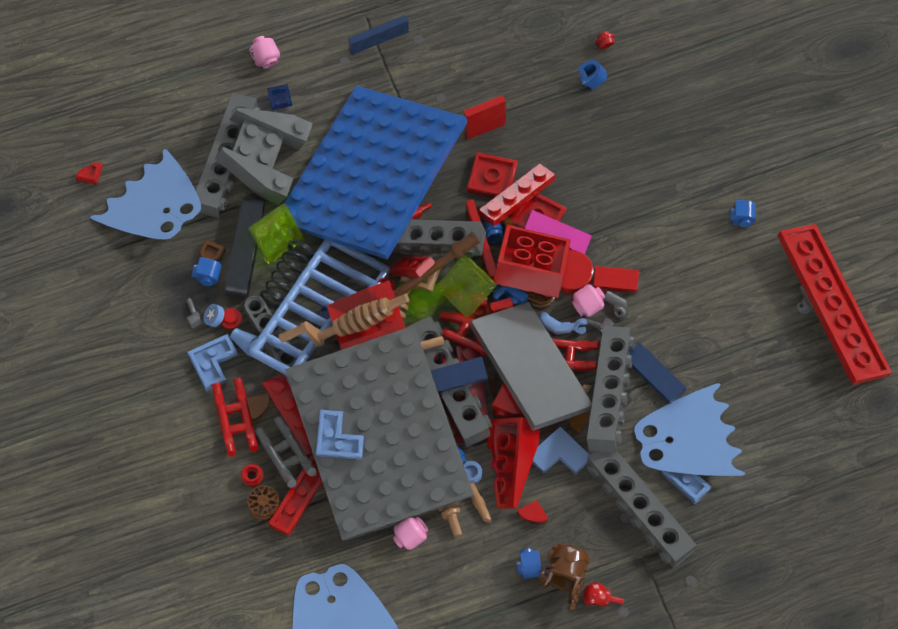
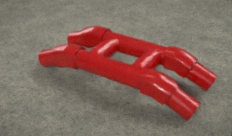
M456 312L441 313L440 319L442 321L461 325L457 333L442 329L443 334L441 336L443 340L455 342L488 357L478 339L474 341L465 337L468 329L471 328L470 323L473 319Z
M552 339L557 348L566 349L565 361L571 370L578 372L597 370V361H574L575 350H599L600 341Z
M242 377L233 379L238 403L225 405L220 382L211 384L225 448L229 457L236 455L232 434L240 432L246 433L249 450L251 452L258 450ZM240 411L243 423L229 425L227 414Z

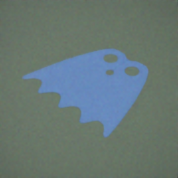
M164 149L161 163L145 164V174L141 180L126 181L127 190L125 195L119 198H108V211L105 214L93 215L90 218L107 226L153 239H170L181 230V226L185 221L193 219L200 212L201 202L186 173L173 156ZM187 203L193 205V210L189 214H182L180 212L182 205ZM170 208V212L167 214L163 213V210ZM165 222H172L174 227L170 232L164 233L160 229L161 225Z
M720 383L679 398L671 404H667L647 415L636 424L634 428L636 439L643 446L640 452L643 464L661 471L692 475H745V472L736 469L731 464L732 460L742 450L730 446L726 441L727 436L735 430V427L724 424L720 420L721 414L729 405L718 402L713 398V394L720 387ZM645 426H655L657 434L654 437H646L643 434ZM667 437H672L673 442L667 443L665 439ZM653 449H659L663 452V458L659 461H653L649 457V452Z
M345 564L332 566L323 574L310 573L304 575L297 583L294 596L293 629H398L375 593L352 568ZM341 572L347 576L348 580L344 586L339 587L333 583V576ZM315 581L319 584L320 590L316 595L306 593L305 586L308 582ZM330 595H333L335 597L334 603H329L327 601V598Z

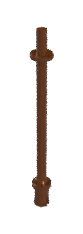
M471 231L470 234L457 243L453 242L450 251L436 260L435 264L421 277H413L393 292L395 298L412 290L454 258L465 257L466 252L481 243L474 232ZM333 335L331 337L332 341L335 344L339 343L337 335Z

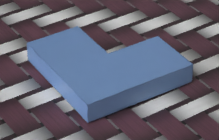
M228 334L187 352L206 392L212 389L211 384L220 382V385L227 383L219 363L238 355Z
M320 410L316 456L362 460L364 436L342 434L343 411Z
M559 427L537 447L532 463L544 474L560 459L576 475L587 465L590 455L569 434Z
M662 471V475L694 504L711 489V486L699 475Z

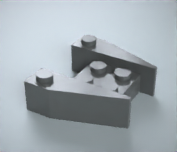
M238 107L229 119L240 124L232 148L229 150L222 147L215 159L259 197L280 205L287 197L293 181L292 177L272 169L281 143L299 151L306 143L313 123L292 114Z

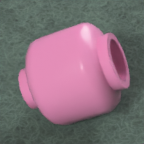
M260 36L252 41L253 44L249 48V52L256 66L267 69L278 63L277 59L280 57V52L272 38Z
M588 284L573 294L574 301L571 303L581 317L583 315L591 317L604 308L602 299L605 298V295L599 287L594 288Z
M410 517L394 526L395 536H393V539L398 547L402 548L404 546L406 549L412 550L427 539L426 532H428V528L420 517Z

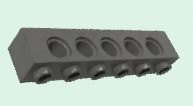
M236 93L231 95L196 189L201 202V210L199 212L201 214L219 218L221 210L224 211L226 208V196L233 189L234 175L221 165L215 157L222 147L229 150L232 148L235 139L231 137L236 136L240 124L229 120L231 115L238 107L260 110L256 98ZM219 172H225L223 175H217ZM213 190L218 191L217 193H210Z
M411 219L392 252L404 255L411 253H420L426 256L432 254L445 255L450 251L453 242L457 243L459 239L466 237L473 231L481 243L466 252L465 256H482L486 231L481 222Z
M431 316L408 326H415L420 342L439 337L443 334L438 321L434 323ZM448 340L444 341V345L423 350L430 371L460 363L457 358H452L450 353L453 350ZM439 359L446 360L443 364H436V361ZM471 385L439 393L466 447L491 436L489 427L492 426L487 414L482 415L479 410L482 408V405L477 395L472 396L470 392L472 389ZM458 396L466 397L461 402L455 401ZM467 415H475L473 420H465Z
M603 326L587 435L589 451L616 453L617 444L622 442V431L619 430L620 425H624L625 412L622 411V407L627 405L625 387H629L630 374L627 371L628 368H632L633 358L630 355V350L635 348V336H631L630 327Z
M617 450L616 453L594 452L588 457L587 470L593 478H598L604 492L614 497L617 507L630 516L632 525L636 529L640 528L645 534L644 538L651 547H656L660 552V558L665 564H670L672 568H675L695 553L696 543ZM613 469L616 473L614 475H609L605 472V470ZM627 486L630 488V491L623 492L619 487ZM642 503L645 508L637 509L634 507V504ZM656 520L660 525L653 527L648 521ZM663 538H672L674 543L667 544L663 541Z

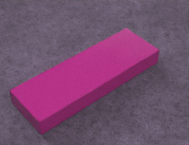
M534 210L530 212L524 229L571 239L569 250H576L584 254L592 237L587 233Z

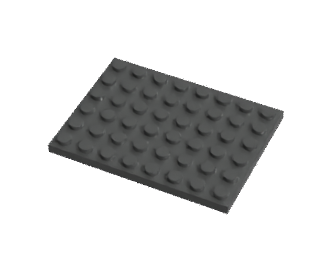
M415 326L285 369L342 541L474 497ZM320 410L343 411L342 434L364 436L362 460L316 456Z

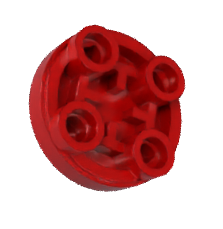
M569 250L560 288L567 295L577 292L590 284L593 278L591 260L584 253L576 250Z

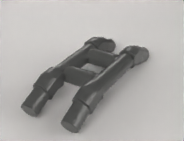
M279 416L274 421L285 438L284 441L273 446L262 427L256 429L255 434L285 483L292 488L296 485V481L288 469L300 463L309 476H314L316 469L297 442L283 417ZM291 447L295 455L283 462L279 453Z

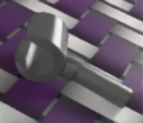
M189 298L186 301L191 315L186 319L191 328L194 329L202 324L199 313L195 310L192 299Z
M607 318L602 323L586 319V325L597 328L601 334L603 333V326H613L614 324Z

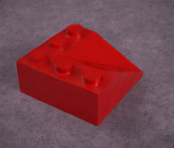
M507 225L493 283L558 298L571 239Z
M386 281L327 305L333 323L335 319L340 318L345 313L347 314L348 311L355 309L359 305L363 306V304L371 303L375 300L380 301L382 298L392 300L395 296L390 281ZM399 307L393 309L392 315L386 316L384 320L379 321L374 326L371 325L369 329H363L360 332L355 331L353 334H346V336L342 337L337 335L341 350L405 329Z

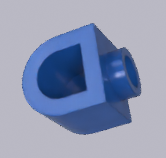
M589 60L578 67L581 76H579L580 81L585 87L589 86L592 90L604 83L607 78L606 70L596 60Z
M736 200L733 208L729 209V221H732V225H739L744 228L750 227L756 222V204L752 201Z
M200 257L198 264H194L192 277H196V280L202 285L212 286V284L218 282L222 265L215 260Z
M523 549L519 551L520 561H516L518 575L522 574L523 579L539 577L542 571L539 550Z

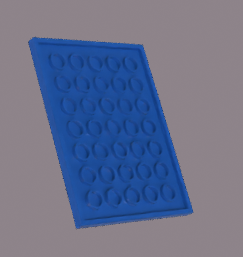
M356 86L275 218L276 223L388 260L467 124L466 117Z

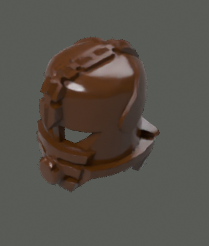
M561 543L554 544L546 556V560L550 561V563L546 565L544 571H541L538 581L541 582L542 589H546L550 584L558 589L571 592L568 604H570V610L574 611L578 595L580 594V588L585 578V572L588 568L587 566L590 564V558L583 549Z

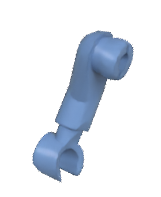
M546 312L538 315L545 329L553 334L571 333L574 330L578 334L586 332V327H578L579 325L587 324V320L584 318L578 319L575 323H561Z

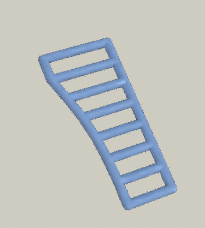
M324 239L249 350V355L286 375L285 369L290 367L260 351L266 342L297 358L293 366L307 361L317 345L305 333L298 336L309 342L303 351L286 342L282 343L279 338L271 334L276 326L287 331L297 327L282 318L288 309L321 327L320 331L333 326L331 317L326 320L293 302L299 293L326 308L327 305L334 302L304 286L309 277L346 297L357 293L315 270L320 261L368 287L377 285L378 280L381 278H387L390 274L389 266L361 251ZM330 246H333L380 271V273L374 280L332 258L326 252Z

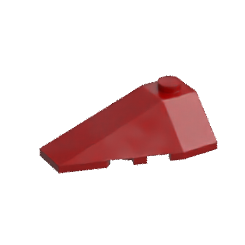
M523 417L490 419L492 424L489 428L491 436L487 438L488 449L492 450L493 460L490 461L491 469L495 470L496 479L493 484L497 509H517L539 444L540 428L533 431L526 418Z

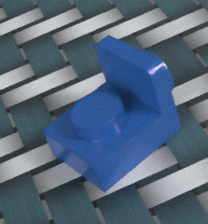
M499 285L492 295L494 297L493 302L511 298L513 307L528 302L527 293L521 289Z

